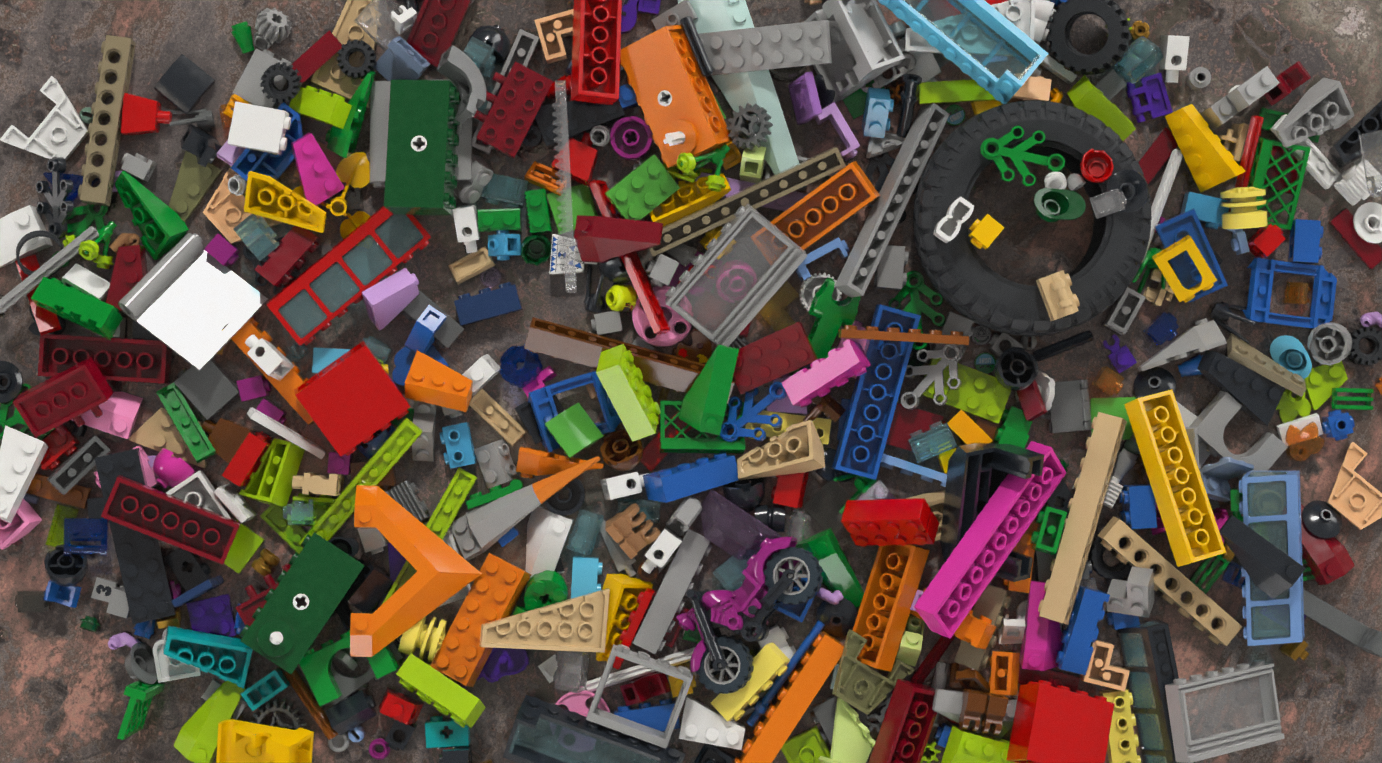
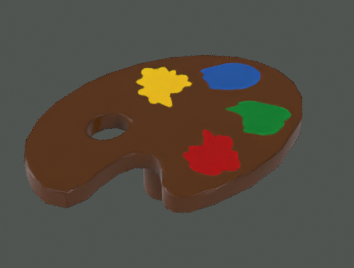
M694 329L691 333L692 344L687 345L680 341L677 345L676 357L706 364L712 355L711 341L698 329ZM702 343L703 347L699 348L697 344Z

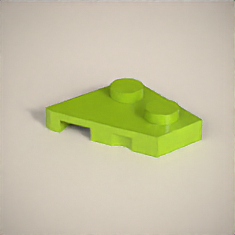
M1342 361L1333 365L1323 364L1311 369L1308 377L1304 379L1306 393L1312 410H1317L1332 395V388H1339L1348 379Z

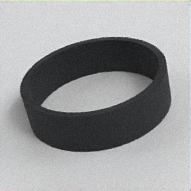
M37 230L21 238L16 247V258L19 267L25 274L30 276L34 271L24 267L19 260L22 246L32 238L48 237L57 242L62 250L63 245L57 236L48 231ZM61 266L58 270H56L53 274H51L49 277H51V276H53L54 274H56V273L62 268V266Z

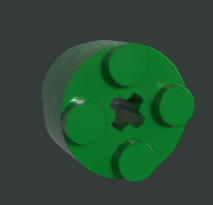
M550 570L533 575L528 581L524 596L526 610L530 611L567 600L569 589L563 576Z

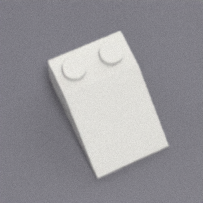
M29 205L0 219V268L17 260L16 247L23 236L37 230L46 231L36 207ZM35 237L28 240L20 250L19 259L53 246L50 238Z

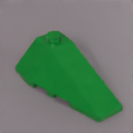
M374 71L367 73L348 102L352 107L344 128L341 129L333 126L331 130L327 131L325 141L328 142L327 149L341 157L347 158L356 151L376 74Z
M126 171L120 173L115 182V187L124 206L130 208L134 219H132L134 226L138 225L143 235L140 237L143 245L153 259L158 260L170 251L186 235L189 229L173 209Z
M828 528L797 542L796 548H803L811 552L819 560V566L822 567L823 571L821 572V576H823L821 583L832 594L834 591L839 590L844 598L850 600L856 608L859 607L864 591L832 529Z

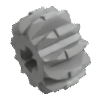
M266 8L258 14L255 29L258 30L259 36L264 37V40L268 39L272 44L275 41L281 43L289 36L292 22L288 20L289 16L282 14V11L278 12L275 8L272 10Z

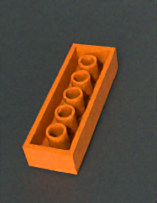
M854 161L780 214L771 223L803 250H806L878 198L880 194L858 163ZM765 227L750 236L771 266L788 247Z
M915 545L879 546L852 630L867 639L857 657V660L876 669L892 671L911 611L910 608L930 550Z
M491 553L488 554L479 571L482 574L475 579L442 642L441 648L430 665L439 672L469 687L474 686L493 648L479 646L481 625L510 617L531 576L530 573Z

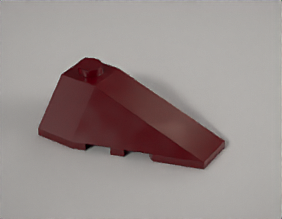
M577 215L574 237L583 262L603 263L614 257L626 256L625 254L630 252L642 251L660 245L663 223Z
M1301 504L1302 556L1306 560L1317 584L1326 585L1344 576L1355 565L1345 546L1335 537L1320 539L1307 531L1302 522L1304 506ZM1287 506L1282 509L1281 515L1287 514Z

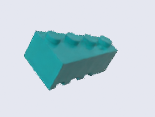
M168 626L163 654L187 665L191 664L206 673H212L220 679L235 683L238 687L244 689L253 649L242 643L241 639Z

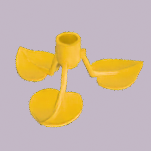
M364 152L352 153L349 157L343 158L338 164L336 174L341 182L346 183L341 197L333 198L330 204L321 202L316 205L317 207L319 205L325 206L335 216L343 215L348 217L340 225V234L343 239L370 217L364 211H357L351 216L350 213L346 212L347 201L344 199L349 185L354 188H363L370 182V163ZM301 186L292 190L304 198ZM367 235L355 246L370 249L374 238L371 235Z

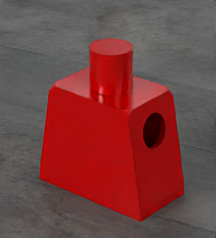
M124 93L121 123L122 134L130 136L159 133L160 123L169 124V122H172V112L161 111L160 102Z
M585 132L580 142L570 138L551 164L552 169L569 175L571 179L588 187L598 159V151L592 147L593 142L590 139V134Z
M387 687L379 705V712L408 725L416 722L424 703Z

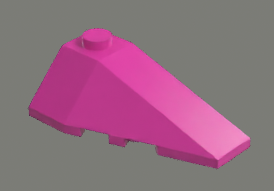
M1031 581L1025 615V631L1020 650L1022 669L1045 671L1058 665L1056 663V655L1058 651H1061L1063 645L1061 643L1062 632L1060 622L1040 617V612L1038 611L1040 601L1044 600L1046 594L1044 591L1046 582Z

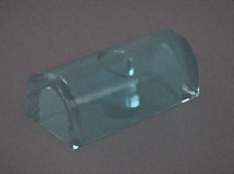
M619 498L618 513L623 512L628 506L636 503L640 507L637 514L644 512L647 515L643 522L650 519L653 523H659L661 502Z

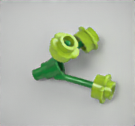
M723 144L720 148H716L714 151L698 157H694L691 153H680L677 159V166L682 170L683 175L696 180L701 175L700 168L712 162L717 166L715 175L708 176L706 185L709 186V190L720 192L721 188L726 187L724 184L725 178L720 176L723 159L726 157L725 154L730 148Z
M110 221L106 226L97 230L99 236L95 241L86 240L81 242L78 249L79 254L86 260H93L94 263H97L98 268L109 269L110 265H114L113 257L107 256L108 247L111 240L110 237L113 235L112 231L117 225ZM74 234L65 235L66 239L62 240L64 247L76 238ZM100 241L104 243L102 255H98V244Z

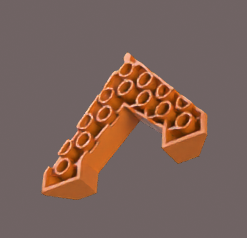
M356 485L354 527L377 529L417 572L373 614L351 613L350 657H373L482 574L379 486Z

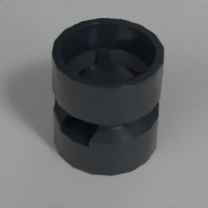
M767 505L756 506L754 532H766L768 528L772 532H784L785 506L773 505L771 509Z

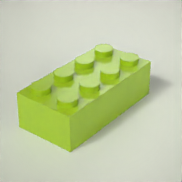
M622 344L601 352L596 374L632 442L656 434L661 410L659 404L654 402L651 397L650 387L643 382L642 372L640 368H636L631 351H627L625 345Z
M942 358L930 359L928 366L936 365ZM957 363L961 387L953 390L947 384L950 378L948 364L943 370L944 394L947 396V403L945 405L999 424L1011 390L1004 388L997 381L996 377ZM956 379L951 382V386L955 387L958 384ZM935 380L921 396L933 400ZM942 395L937 398V402L941 403L944 400Z
M413 654L408 656L396 673L400 678L399 683L403 685L402 687L412 694L416 691L419 698L429 705L433 702V706L437 708L436 710L445 716L450 714L454 722L463 728L466 725L472 728L486 708L479 698Z

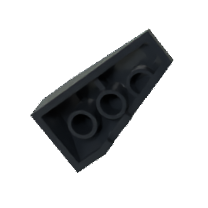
M1233 515L1228 518L1219 530L1220 535L1238 558L1255 586L1272 598L1277 597L1292 587L1306 569Z

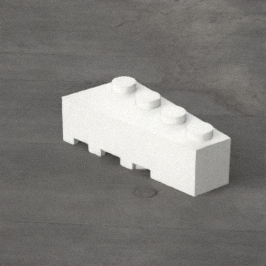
M6 425L0 447V519L11 523L49 447L45 442Z

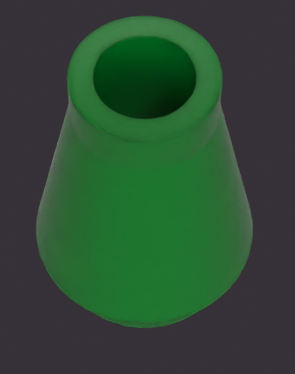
M248 22L231 26L233 30L231 33L241 48L242 53L254 51L252 30Z

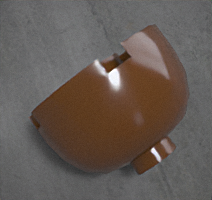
M625 429L613 431L603 439L604 443L600 447L604 462L611 469L618 472H626L638 466L643 456L641 439L632 442Z

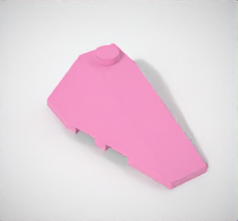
M114 392L108 401L98 405L103 412L102 416L96 418L91 409L81 414L85 421L84 425L129 439L143 398L126 392Z
M22 500L11 523L0 519L1 550L27 535L42 521L26 500Z

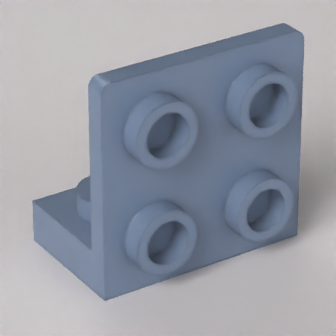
M399 35L387 45L389 48L379 58L374 68L388 81L418 80L431 64Z
M1223 457L1215 464L1204 465L1199 472L1208 498L1224 503L1230 501L1231 488L1228 480L1254 470V465L1245 463L1242 460L1232 459V457Z

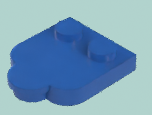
M432 344L425 355L449 367V364ZM407 347L402 348L394 357L396 367L393 370L392 377L395 383L399 385H405V380L416 354Z

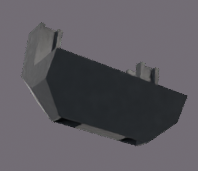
M972 443L957 447L948 460L940 537L944 563L1008 473L1025 479L1031 478V474L1042 476L1044 454L1011 444ZM1011 551L995 575L1012 582L1028 579L1031 576L1033 558Z

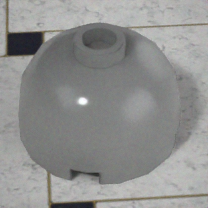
M1328 322L1319 325L1311 331L1308 336L1307 346L1311 350L1314 360L1324 365H1333L1341 362L1349 355L1352 349V338L1344 326L1339 323Z

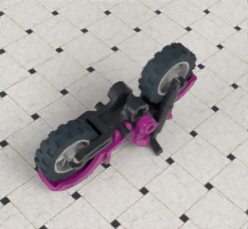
M767 537L761 543L759 552L748 560V567L742 572L745 575L744 583L736 591L687 590L686 595L690 598L693 607L687 613L679 614L676 618L679 621V626L686 631L689 629L695 631L697 625L702 640L696 645L692 653L690 669L691 672H696L699 675V681L708 690L718 694L736 692L743 688L747 681L751 679V672L754 669V666H752L753 657L749 653V648L744 646L742 641L734 637H724L719 628L724 627L738 635L742 634V637L749 642L765 640L769 634V628L766 624L767 619L778 609L782 602L792 605L802 604L814 598L816 592H819L820 584L823 581V576H821V572H823L822 567L819 566V560L811 552L803 548H796L797 538L779 537L769 539ZM798 562H801L800 565L796 569H794ZM803 566L806 567L808 574H802L801 569ZM801 578H808L805 586L801 583ZM797 585L801 589L797 592H792ZM734 655L737 657L738 664L732 659ZM711 661H713V669L710 667ZM732 667H738L736 675L730 670ZM725 670L732 678L731 680L723 681ZM721 671L719 679L714 676L713 672Z

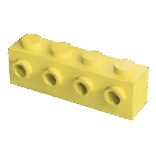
M763 410L758 415L771 416L772 414H777L783 420L782 425L779 428H774L770 424L747 423L745 429L754 430L760 427L766 432V436L769 437L770 441V438L776 435L778 437L786 432V428L803 422L806 416ZM774 418L772 423L776 424L778 422V418ZM815 418L813 423L822 445H828L832 420ZM762 431L757 432V438L762 435Z
M774 643L766 644L753 658L752 666H754V669L751 672V679L747 681L746 685L733 693H720L711 704L727 722L734 719L736 721L745 714L744 709L748 705L752 706L760 698L758 694L762 690H768L774 683L772 680L777 675L781 676L788 669L786 665L790 662V659Z
M1117 689L1100 691V696L1106 697L1108 702L1115 703L1107 745L1109 763H1141L1140 755H1137L1136 747H1139L1138 736L1134 734L1133 726H1136V718L1134 713L1131 714L1130 705H1133L1132 693H1129L1127 689L1125 691Z

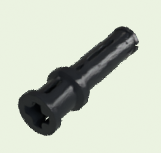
M905 74L903 77L905 83L904 89L900 94L902 106L896 135L902 138H906L910 130L914 105L919 99L918 88L919 84L922 83V78L916 74Z

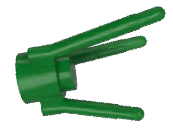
M1150 248L1147 251L1136 276L1132 280L1133 283L1137 281L1147 264L1137 290L1139 294L1143 290L1151 268L1159 269L1152 256L1162 251L1160 249ZM1162 274L1161 288L1165 289L1166 279Z
M852 473L834 478V481L837 482L855 477L854 485L858 491L849 500H856L862 493H866L875 484L876 480ZM845 505L839 510L840 514L844 512Z

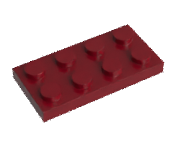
M424 0L406 42L430 64L438 67L441 55L452 46L472 0Z
M801 321L739 349L733 378L740 394L817 360V356Z

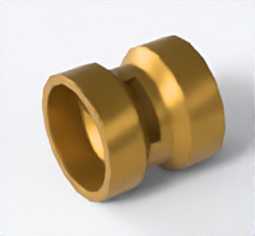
M264 548L260 552V557L254 560L251 566L265 577L271 574L273 566H277L281 560L271 551Z

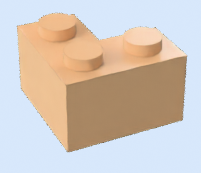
M574 9L535 20L547 64L568 59L562 38L573 35Z
M1100 640L1091 642L1090 646L1093 647V653L1086 675L1080 674V679L1084 682L1125 691L1130 671L1122 667L1110 665L1114 645Z

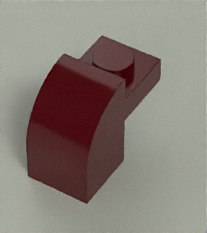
M1297 61L1276 76L1279 84L1265 93L1264 96L1273 106L1297 87L1308 81L1311 76L1300 61Z
M653 672L620 686L627 706L641 703L651 697L672 691L666 674L661 672Z

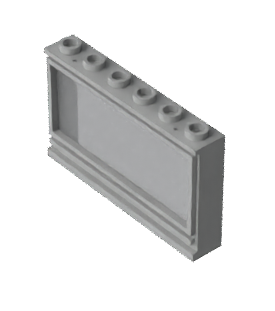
M749 204L745 207L741 206L734 214L736 218L731 224L727 222L720 231L722 234L718 239L713 238L706 247L708 250L705 254L698 255L693 262V268L690 271L686 270L679 278L680 283L676 287L672 286L665 294L667 297L665 299L666 305L670 306L716 345L729 347L807 257L806 252Z
M1254 660L1252 665H1249V663L1237 664L1235 669L1234 667L1221 668V672L1207 671L1205 676H1202V674L1190 675L1188 680L1186 678L1174 679L1172 684L1165 685L1176 762L1193 763L1285 739L1284 733L1281 732L1282 727L1280 725L1281 720L1272 669L1274 663H1265V660Z

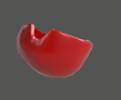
M1090 149L1083 155L1080 163L1083 177L1095 183L1106 181L1112 175L1114 168L1112 158L1104 150Z

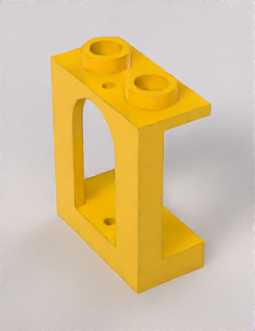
M1190 235L1185 236L1152 256L1179 302L1192 300L1195 297V293L1200 290H1209L1214 286L1213 283L1217 281ZM1185 250L1202 277V281L1190 289L1182 286L1168 263V260Z

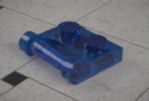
M64 518V556H70V554H101V556H107L108 519ZM70 541H101V545H70Z

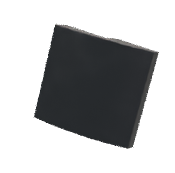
M181 54L160 78L154 89L187 115L200 102L201 97L215 83V80L185 55Z

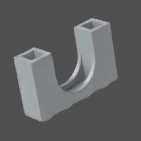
M1219 391L1189 426L1198 428V443L1201 444L1203 442L1207 446L1206 451L1215 458L1217 456L1219 458L1232 457V459L1242 460L1245 463L1254 465V470L1252 471H1268L1287 449V446L1273 433L1265 431L1247 452L1232 454L1224 444L1223 433L1227 423L1242 405L1227 392ZM1246 473L1237 476V478L1239 480H1242V476H1244Z

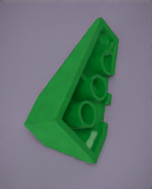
M717 345L706 362L705 367L683 398L679 415L680 420L698 431L720 435L739 349Z

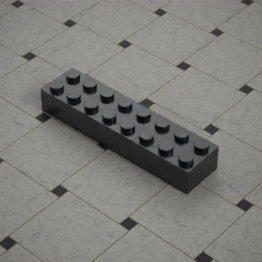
M139 448L94 458L105 505L119 475L148 486ZM109 520L132 623L137 624L175 615L177 611L171 602L174 598L161 541Z

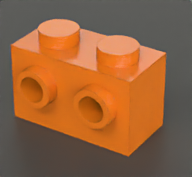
M992 651L990 659L991 677L989 679L990 693L1018 695L1020 653Z

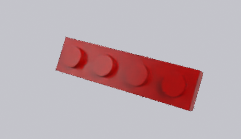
M647 588L645 592H640L636 601L639 606L636 611L632 610L628 618L630 626L628 630H623L619 638L622 645L631 647L656 592L655 590ZM616 656L612 667L619 670L625 659Z

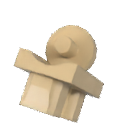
M1245 123L1232 124V128L1227 130L1226 135L1219 136L1220 140L1224 142L1223 146L1227 151L1231 152L1235 161H1241L1243 146L1249 125Z
M1156 268L1152 269L1149 279L1159 282L1157 290L1146 287L1143 296L1146 297V300L1152 302V306L1158 307L1162 305L1166 293L1165 300L1171 302L1175 294L1171 287H1168L1167 281L1165 289L1161 288L1162 272Z

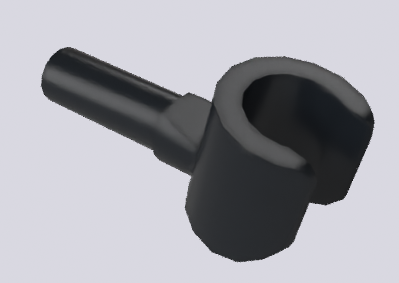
M69 420L68 422L75 426L72 433L84 437L87 426L82 425L78 427L75 421Z

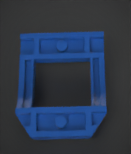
M1255 257L1247 267L1251 269L1247 310H1242L1247 319L1313 329L1321 324L1332 321L1337 278L1332 273H1328L1324 266ZM1274 272L1314 277L1310 317L1269 312Z
M596 371L562 380L528 393V402L531 403L543 440L541 443L548 453L561 448L545 427L546 422L558 415L553 395L593 383L605 419L594 424L602 434L615 431L618 424L622 422Z

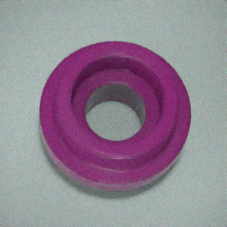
M382 738L373 740L369 745L370 755L377 760L386 758L390 753V747L387 746L388 742ZM376 746H383V752H378Z

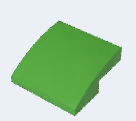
M581 184L566 188V190H563L562 196L555 193L547 194L559 235L575 230L577 215L598 216L589 187Z
M1136 397L1091 398V421H1093L1094 417H1097L1098 412L1123 418L1127 421L1122 440L1130 439L1133 429L1130 427L1131 423L1124 404L1135 400Z
M579 402L545 423V427L569 459L603 437V434Z

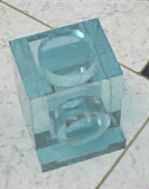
M309 499V504H305L304 501H292V504L283 506V519H287L288 525H314L313 499Z

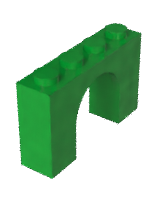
M350 630L341 634V639L333 642L331 639L321 644L322 649L316 652L313 648L308 650L299 662L319 706L342 696L332 674L331 665L333 657L340 649L350 648ZM389 644L373 657H367L377 679L399 668Z

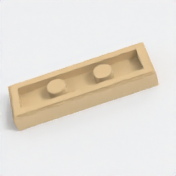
M483 388L471 398L469 405L512 447L527 433Z

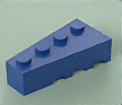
M726 452L714 454L712 458H700L693 463H684L677 467L643 475L648 500L667 503L738 481L735 455H727Z
M1079 586L1069 624L1061 635L1062 649L1056 655L1057 667L1061 670L1086 675L1093 653V647L1090 645L1091 642H1095L1099 631L1096 625L1097 622L1103 620L1105 614L1103 603L1104 601H1109V594L1100 590Z

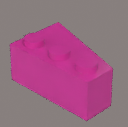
M307 133L291 143L301 188L306 200L314 205H318L345 189L312 133Z

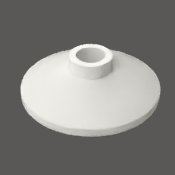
M1375 202L1365 203L1354 214V228L1363 240L1369 243H1381L1382 205Z

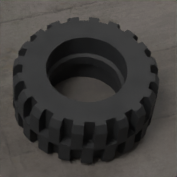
M1068 0L1058 6L1057 12H1053L1051 16L1053 18L1052 22L1048 23L1047 27L1049 29L1047 42H1050L1051 47H1049L1051 54H1054L1055 60L1062 64L1063 68L1083 75L1101 74L1106 70L1114 68L1115 64L1121 62L1124 58V53L1129 49V39L1131 40L1132 33L1129 31L1131 25L1130 21L1126 18L1127 14L1115 1ZM1087 14L1099 16L1108 27V40L1105 46L1094 54L1078 52L1070 40L1072 25L1079 17Z

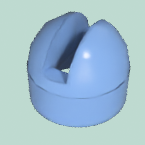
M360 725L348 731V738L352 742H360L365 737V729ZM352 730L360 737L359 739L351 732Z

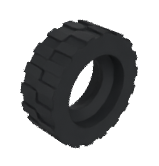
M1125 537L1119 541L1120 548L1126 544ZM1096 539L1094 544L1091 545L1089 553L1092 569L1098 575L1110 580H1120L1123 577H1127L1132 566L1128 562L1126 565L1121 562L1116 567L1108 566L1103 560V553L1106 548L1100 543L1102 539ZM1136 552L1135 555H1134L1135 561H1137V557H1138V553H1137V552Z

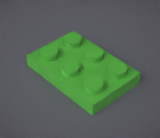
M654 154L604 194L623 219L641 220L680 189V187Z

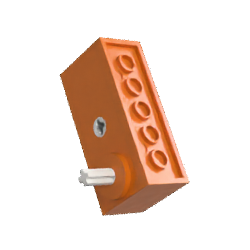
M681 25L664 26L620 50V65L626 71L627 81L636 94V102L643 110L644 120L650 126L653 133V141L658 145L661 159L667 165V168L677 166V159L680 153H691L694 157H698L733 141L728 137L730 131L727 130L728 126L706 76L701 75Z

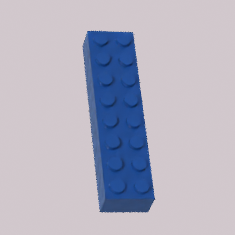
M876 304L871 327H879L878 331L887 332V327L900 328L901 333H908V329L918 328L921 316ZM867 339L864 352L871 366L866 368L867 371L856 378L832 468L876 480L914 342Z

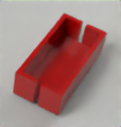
M925 498L847 500L841 519L842 524L847 532L850 533L849 535L856 546L934 544L939 522L934 513L931 512V508Z

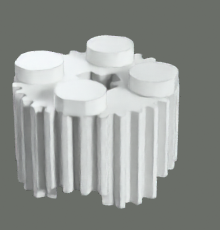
M1363 156L1354 162L1355 165L1351 166L1347 171L1344 170L1336 179L1337 183L1334 185L1335 189L1352 206L1361 199H1367L1373 193L1371 188L1382 183V174Z
M815 273L813 276L811 275V277L805 279L806 281L800 286L802 289L799 290L801 293L799 294V301L804 306L803 308L807 309V312H809L815 291L821 288L827 277L834 279V277H830V274L826 276V273L823 275ZM834 288L832 299L835 301L842 299L840 296L842 292Z

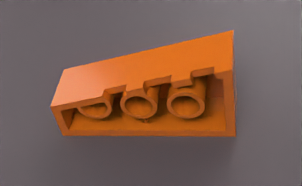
M970 610L955 631V637L968 643L971 642V645L976 648L986 650L996 626L991 624L993 620L983 615L978 618L972 615L974 611ZM910 611V614L922 619L918 612Z

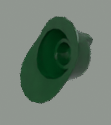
M1043 188L1038 190L1034 196L1035 212L1046 222L1075 220L1085 212V200L1075 191Z

